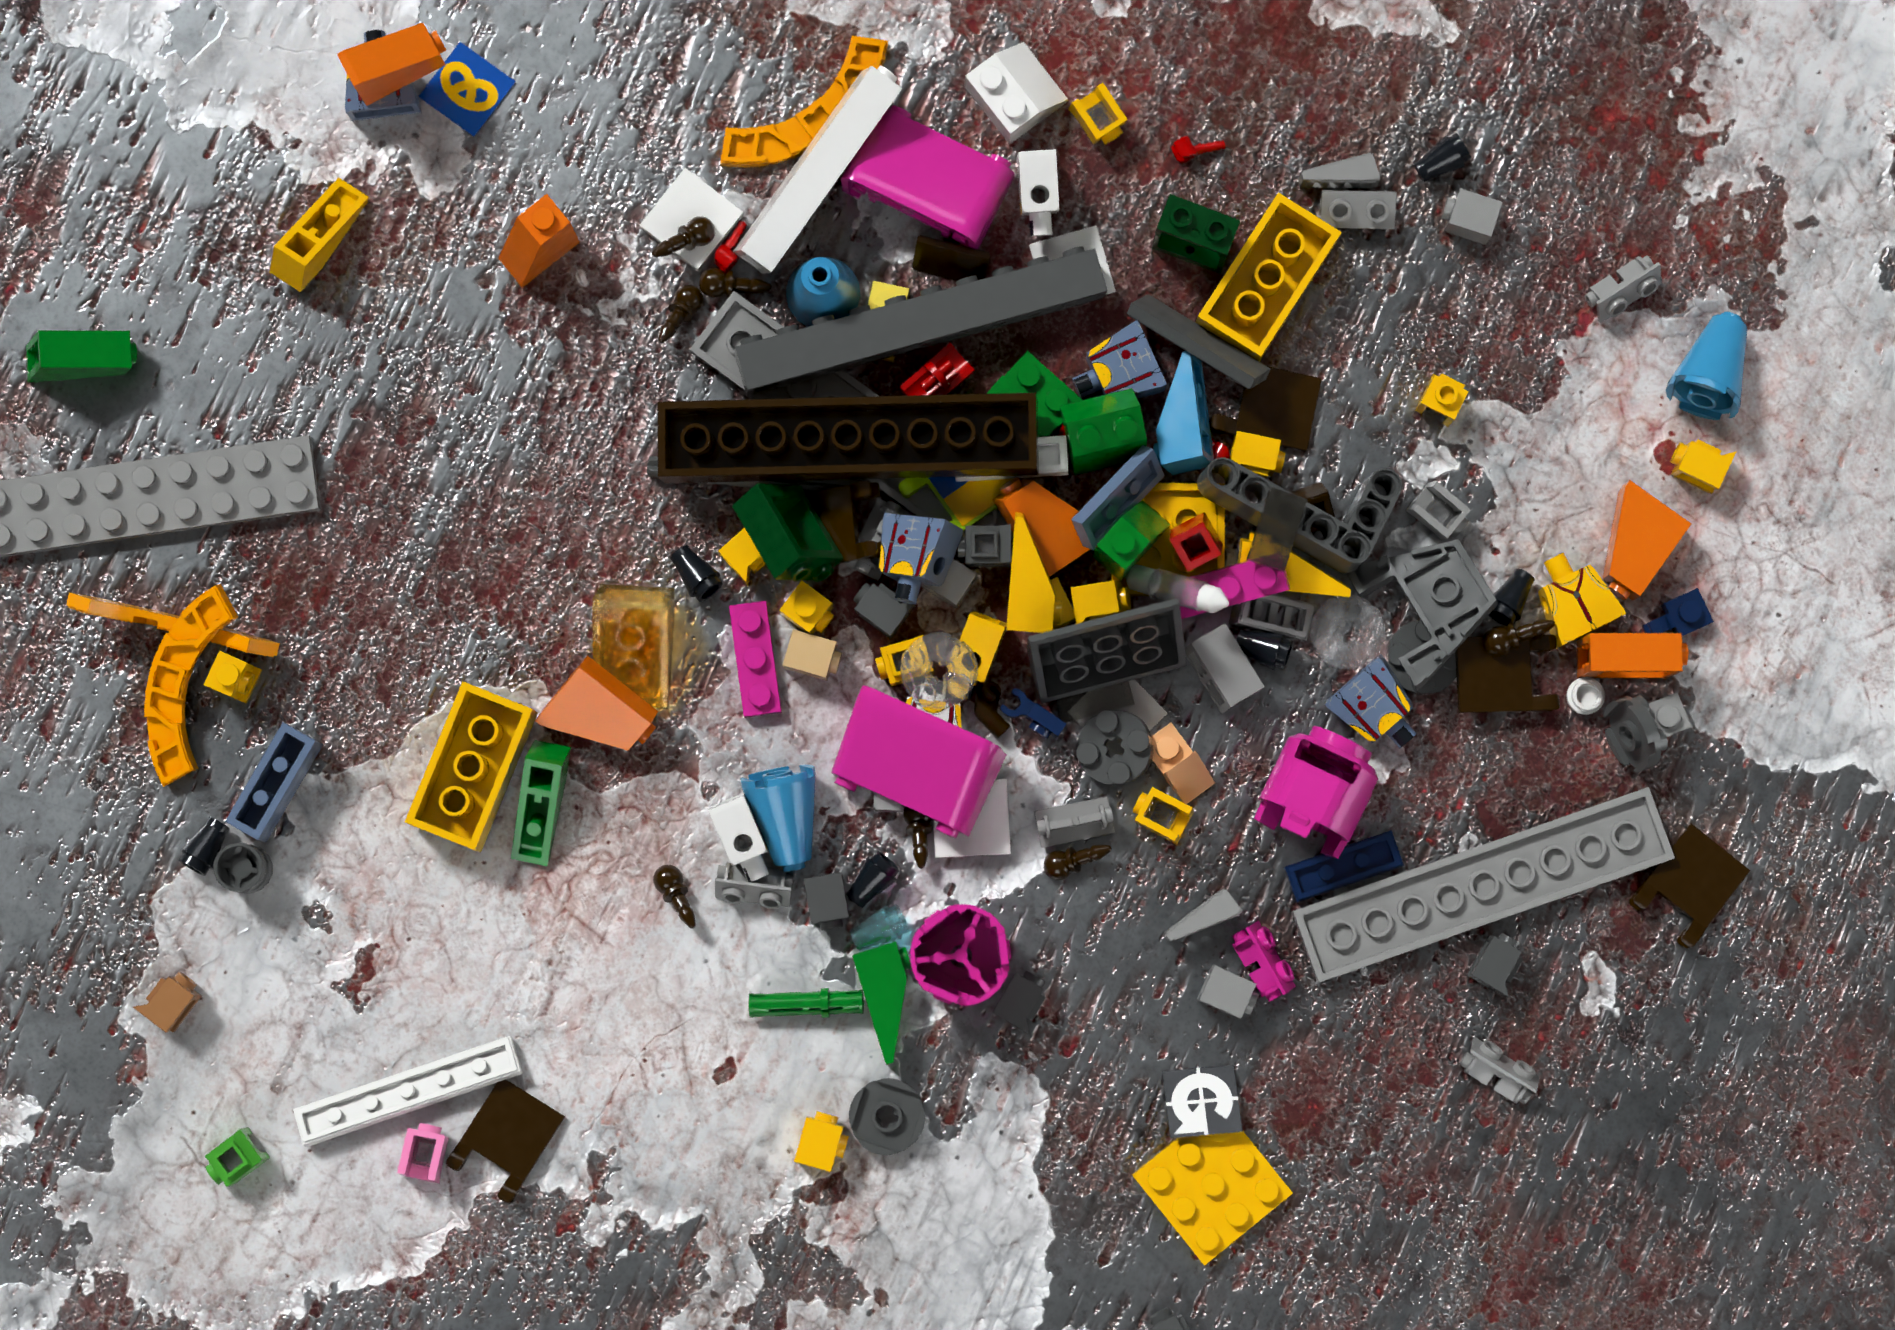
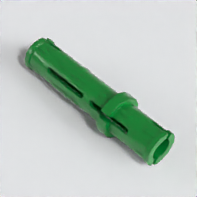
M821 988L819 992L749 993L750 1018L821 1015L822 1018H830V1014H864L863 990L829 991V988Z

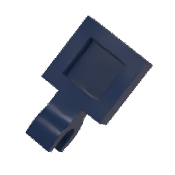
M1696 588L1661 604L1665 615L1642 625L1645 633H1663L1672 629L1674 633H1682V636L1714 621L1699 589Z
M1013 688L1011 694L1020 700V706L1015 710H1011L1002 704L1000 707L1001 712L1009 718L1025 716L1031 721L1029 728L1046 740L1050 735L1057 739L1066 727V723L1037 703L1029 700L1023 691Z

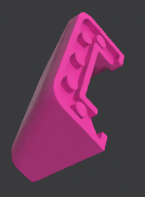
M892 105L890 109H887L846 167L841 177L842 191L857 199H860L861 195L868 193L869 201L873 203L879 201L939 230L944 238L949 239L952 233V238L960 242L959 245L979 249L1014 180V172L1010 169L1011 163L999 155L991 154L988 157L910 119L912 115L908 111Z
M863 685L854 704L831 773L837 776L834 783L852 792L856 791L857 786L866 788L930 817L938 822L936 830L948 836L957 838L958 834L961 833L969 837L1007 754L998 745L876 689Z

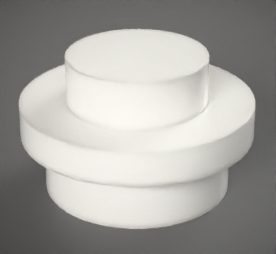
M1581 677L1570 684L1567 689L1566 698L1573 711L1578 714L1589 715L1602 707L1605 700V692L1597 680L1590 677Z

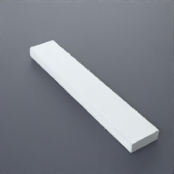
M507 1036L295 1108L293 1111L302 1144L308 1147L523 1073L511 1036Z

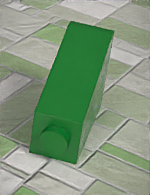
M38 330L26 345L28 382L125 375L132 368V364H136L137 347L135 342H130V331Z
M1142 500L1125 513L1099 541L1093 558L1118 580L1122 581L1130 569L1140 561L1169 528L1170 524Z

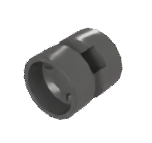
M232 843L224 846L217 853L213 872L216 880L223 888L239 893H255L262 890L269 883L273 874V864L270 856L262 848L246 843Z

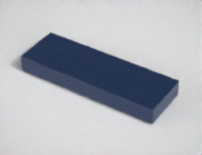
M1392 830L1346 845L1339 859L1320 854L1285 866L1284 870L1297 903L1402 867L1404 864Z

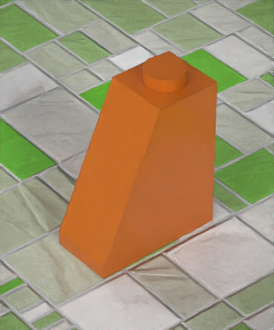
M424 23L337 53L353 86L366 106L446 65L440 55L446 51L445 46L437 31L429 33Z
M546 194L516 218L498 259L523 288L579 244L580 241L570 221Z
M1018 477L1002 485L999 488L1001 494L992 499L1008 525L1011 524L1013 534L1015 512L1024 514L1049 577L1090 550L1082 545L1071 521L1079 511L1035 481L1020 480Z
M1631 480L1625 483L1618 492L1602 579L1610 584L1608 588L1615 596L1622 600L1630 598L1634 601L1642 595L1692 523Z
M587 655L543 708L535 722L546 728L629 751L636 741L644 744L656 729L652 721L658 711Z

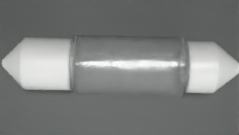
M1136 564L1125 576L1130 590L1147 594L1151 598L1161 601L1178 598L1180 606L1192 610L1216 613L1229 605V601L1221 588L1174 572Z

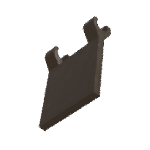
M1269 367L1271 370L1265 381L1251 389L1243 388L1237 419L1215 414L1209 421L1210 431L1214 433L1236 436V432L1240 431L1281 440L1280 446L1307 451L1322 378Z
M859 481L851 485L805 493L844 558L838 564L880 558L881 542L870 540L859 543L855 500L878 498L880 496L879 483Z
M1535 635L1534 638L1525 641L1520 640L1521 648L1516 649L1512 647L1503 656H1494L1488 653L1483 645L1484 637H1468L1455 651L1458 713L1550 712L1560 708V698L1557 694L1532 696L1530 652H1548L1556 649L1555 635Z
M1692 823L1686 827L1671 847L1675 859L1658 864L1629 899V904L1634 909L1640 911L1647 908L1658 892L1688 916L1692 921L1676 938L1677 943L1685 949L1696 945L1706 928L1751 871Z
M508 1080L497 1082L463 1137L449 1155L446 1165L455 1171H460L473 1150L511 1173L497 1195L505 1203H511L565 1116Z

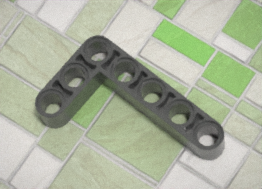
M1225 457L1212 460L1197 480L1200 493L1208 500L1341 573L1354 571L1368 559L1402 490L1400 476L1392 469L1380 468L1360 486L1342 522ZM1211 473L1220 474L1225 480V485L1217 484L1213 480ZM1374 483L1381 484L1385 488L1386 496L1376 491ZM1244 491L1254 493L1258 499V504L1248 501ZM1278 509L1285 510L1289 514L1291 522L1283 521L1278 515ZM1359 514L1369 518L1371 527L1361 523ZM1310 528L1319 529L1323 535V540L1316 539L1312 535ZM1344 545L1350 546L1354 550L1356 559L1346 555L1343 548Z

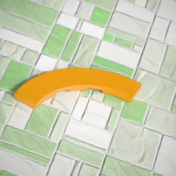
M851 36L845 61L833 84L822 97H819L810 106L797 113L795 117L775 125L770 124L755 128L726 127L720 161L721 166L739 168L760 167L781 163L801 156L860 72L870 66L878 69L880 65H884L888 40Z
M221 584L213 586L198 596L182 611L181 616L176 620L170 631L164 635L149 671L144 704V717H147L149 735L147 743L155 771L163 787L199 769L188 741L185 722V702L188 683L199 656L220 630L238 618Z
M70 592L66 603L69 606L68 608L89 615L130 623L157 626V629L170 631L176 620L180 617L148 608ZM225 627L211 640L212 643L246 653L269 657L277 656L280 643Z

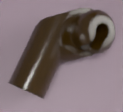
M989 681L979 686L976 691L974 714L998 739L1011 726L998 714L1001 688L997 683Z

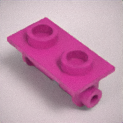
M1259 920L1232 935L1235 941L1232 946L1243 965L1247 967L1257 961L1260 968L1249 973L1252 981L1256 983V988L1261 997L1266 996L1268 1002L1296 987L1293 982L1294 973L1290 965L1285 960L1280 959L1274 948L1276 943L1272 933L1267 927H1262Z

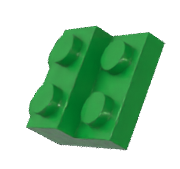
M1028 351L986 393H1036L1038 400V437L1052 436L1063 424L1059 406L1082 400Z

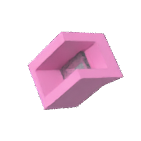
M419 1123L418 1130L407 1129L397 1171L398 1174L440 1184L441 1170L449 1140L447 1136L441 1135V1127Z

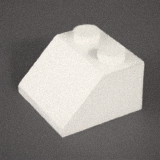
M1024 42L995 53L965 75V88L1009 145L1068 102V98Z

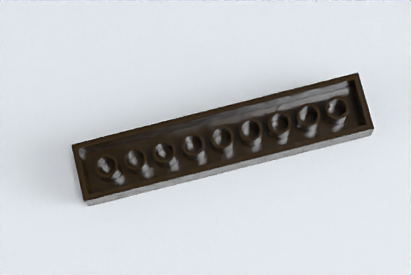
M1036 393L658 402V477L664 483L1039 475L1038 400Z

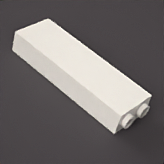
M880 65L878 69L870 66L860 72L733 252L762 274L770 273L774 270L902 90L895 83L898 78L891 71Z

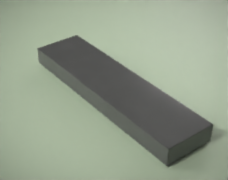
M1149 294L1132 302L1128 309V316L1136 321L1138 320L1139 323L1247 389H1251L1265 381L1271 370L1261 362Z

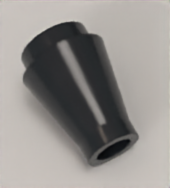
M1456 133L1451 137H1448V135L1444 136L1413 165L1425 183L1431 178L1465 167L1464 163L1471 159V155L1462 139Z
M688 545L679 548L671 556L670 559L675 564L690 597H696L699 602H702L712 597L722 587L723 583L719 579L720 573L695 554Z
M1515 569L1506 582L1493 594L1497 599L1498 605L1488 616L1505 626L1519 621L1530 588L1535 581L1534 577L1525 570Z
M1242 629L1239 631L1236 640L1245 655L1272 670H1275L1276 667L1285 669L1293 643L1292 640L1285 638V634L1251 632Z
M210 817L207 823L180 850L183 854L179 862L196 873L205 876L209 869L213 870L214 860L217 853L221 850L225 835L230 828Z
M879 851L873 856L868 855L846 895L856 905L864 908L870 900L897 880L895 876L900 869L892 860Z

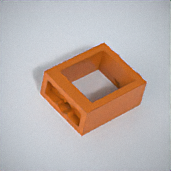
M1589 633L1577 641V678H1669L1682 672L1683 665L1688 663L1687 643H1682V633Z

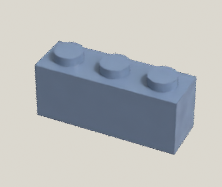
M283 722L225 822L256 840L267 842L324 744Z

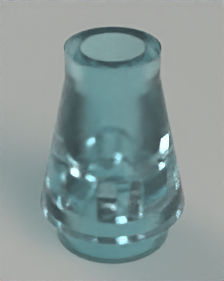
M897 904L891 907L885 905L857 927L850 929V935L858 950L901 940L902 935L909 932L906 919Z

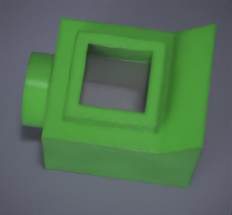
M249 1127L239 1129L205 1155L209 1162L205 1166L206 1171L218 1185L224 1182L226 1187L233 1186L270 1159L267 1152L260 1153L250 1140L249 1136L253 1133Z

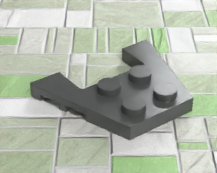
M1459 539L1412 549L1411 553L1389 558L1387 555L1379 557L1380 560L1362 563L1354 571L1346 573L1361 599L1391 581H1397L1431 636V640L1398 658L1416 690L1421 689L1498 605L1497 599Z

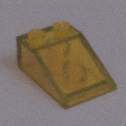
M600 584L592 599L593 660L653 708L668 709L674 637V588Z

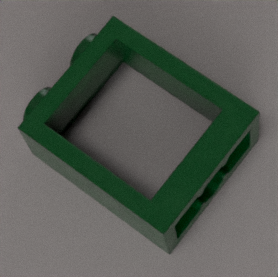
M1169 194L1157 225L1151 248L1221 274L1241 220ZM1186 247H1193L1194 253L1188 254L1185 250Z
M756 483L732 505L776 580H814L815 582H820L831 576L834 572L833 568L844 559L801 486Z

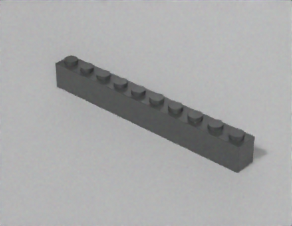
M1082 246L1064 251L1061 258L1050 261L1048 256L1035 258L1027 262L1028 267L1013 270V266H1006L992 271V277L978 280L977 276H969L956 281V286L942 290L940 285L920 291L921 296L907 300L905 295L896 296L884 301L885 306L871 309L870 305L859 306L849 310V316L835 319L834 315H827L813 320V326L799 329L798 325H790L776 331L777 335L763 339L762 335L744 338L740 341L741 345L735 347V358L746 395L748 397L1103 299L1108 290L1096 250L1094 248L1085 251Z

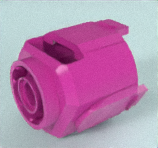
M1313 726L1309 735L1298 733L1288 737L1259 796L1261 803L1254 819L1267 828L1275 830L1283 816L1280 827L1305 839L1311 830L1326 835L1327 839L1320 853L1339 859L1347 842L1350 841L1378 781L1375 769L1368 764L1372 753L1359 744L1318 726Z
M956 904L948 906L941 912L937 910L923 921L925 924L916 931L911 943L910 961L914 976L925 991L934 994L933 998L951 1005L953 1002L960 1006H969L988 999L999 990L1007 978L1010 970L1009 959L1012 958L1009 939H1006L1005 930L992 914L976 906ZM962 945L961 949H958L955 951V953L950 954L951 950L955 946ZM967 947L970 949L972 953L971 962H969L967 959ZM950 960L962 962L965 967H956Z

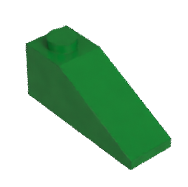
M538 740L533 741L524 760L510 859L548 866L566 784L571 747Z
M896 941L852 955L886 1065L893 1063L895 1059L907 984L905 971L912 969L906 947L898 949Z

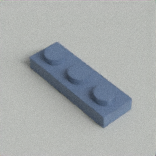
M1142 445L1071 519L1084 547L1094 550L1099 541L1114 524L1137 505L1165 476L1154 449Z

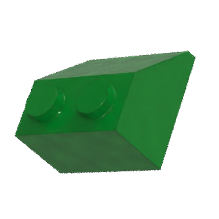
M1132 388L1059 406L1074 476L1124 464L1142 445L1147 446L1141 407Z

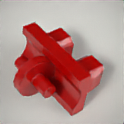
M949 343L900 386V389L906 396L949 395L975 372V369Z

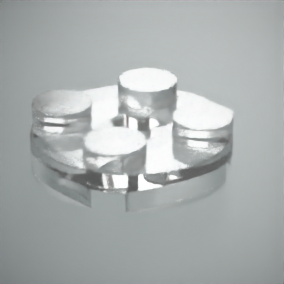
M1355 595L1350 597L1338 596L1327 600L1315 612L1310 624L1309 639L1316 654L1326 665L1337 670L1351 671L1369 664L1380 653L1385 641V624L1380 610L1368 600ZM1346 622L1353 624V630L1357 631V638L1352 637L1349 643L1342 642L1343 636L1337 634V628L1344 627Z
M933 632L922 636L912 643L901 658L903 685L914 702L921 707L946 709L957 705L969 695L978 676L977 660L972 649L964 641L960 642L957 638L952 637L951 634L946 632ZM933 661H938L940 666H947L948 672L943 675V681L938 680L936 676H932L930 669L934 667Z

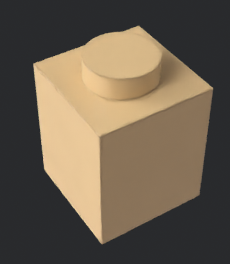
M793 629L783 661V667L790 671L827 681L830 673H837L842 652L836 651L837 641Z

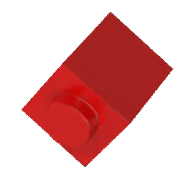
M1205 512L1171 529L1169 540L1187 572L1220 556L1222 553L1223 544Z

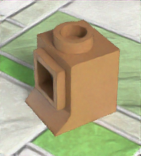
M178 972L175 977L168 976V978H161L146 998L149 1001L148 1004L134 1006L133 1008L164 1032L168 1033L169 1030L175 1032L202 995L194 990L197 984L191 978Z

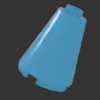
M815 257L803 262L793 271L787 283L786 298L791 313L801 324L809 327L813 326V320L823 316L834 315L835 319L849 316L848 311L856 308L859 304L860 286L854 272L842 261L831 257Z
M1731 312L1714 315L1668 381L1665 390L1667 398L1671 401L1674 396L1681 401L1679 408L1683 411L1711 420H1720L1722 414L1730 413V419L1739 412L1747 340V326L1740 316Z
M799 765L800 772L796 773L789 770V766L749 774V779H740L741 788L775 866H782L785 872L803 869L806 867L805 862L812 859L816 780L815 767L813 765Z

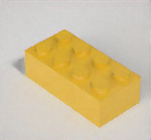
M1278 192L1197 316L1195 323L1257 361H1260L1335 246L1342 232Z
M462 681L405 823L481 852L538 712Z

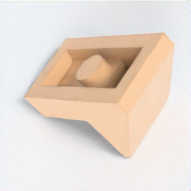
M1172 722L1151 736L1154 752L1152 762L1183 803L1188 804L1215 784L1198 753L1192 751Z

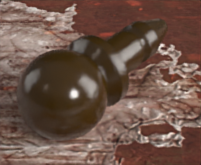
M694 217L688 222L687 226L682 225L678 228L677 235L669 238L668 241H662L652 251L653 257L668 256L672 252H676L684 247L691 251L696 246H705L714 239L715 226L706 217Z
M718 268L705 270L699 279L701 291L711 298L720 297L724 293L729 297L733 290L748 293L749 291L761 293L772 288L770 283L760 279L734 278L733 271L725 274Z
M684 285L675 292L674 301L668 306L670 315L660 329L658 337L660 343H664L673 337L682 322H689L693 314L700 310L703 305V294L699 288L693 285Z
M1537 620L1533 624L1528 623L1519 626L1517 629L1514 628L1513 623L1508 624L1507 628L1502 626L1492 627L1484 635V648L1491 655L1503 656L1512 647L1516 649L1521 648L1520 640L1525 641L1534 638L1535 635L1545 634L1555 626V622L1553 620Z
M905 806L903 816L908 824L906 833L912 835L913 856L917 866L922 869L925 867L928 857V849L926 848L928 846L927 834L932 832V825L929 824L932 819Z
M1094 845L1090 849L1085 848L1077 852L1072 847L1067 848L1066 852L1056 850L1045 857L1043 869L1049 878L1058 881L1064 880L1072 872L1075 874L1079 873L1082 865L1091 863L1093 860L1102 859L1111 852L1112 848L1110 845Z
M673 865L659 867L653 876L655 888L663 894V899L666 903L672 902L676 912L679 913L680 919L689 928H695V915L685 896L688 888L683 884L681 871Z

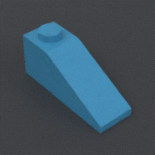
M1183 351L1156 428L1158 443H1154L1153 446L1160 465L1172 475L1206 468L1214 460L1202 361L1187 351Z

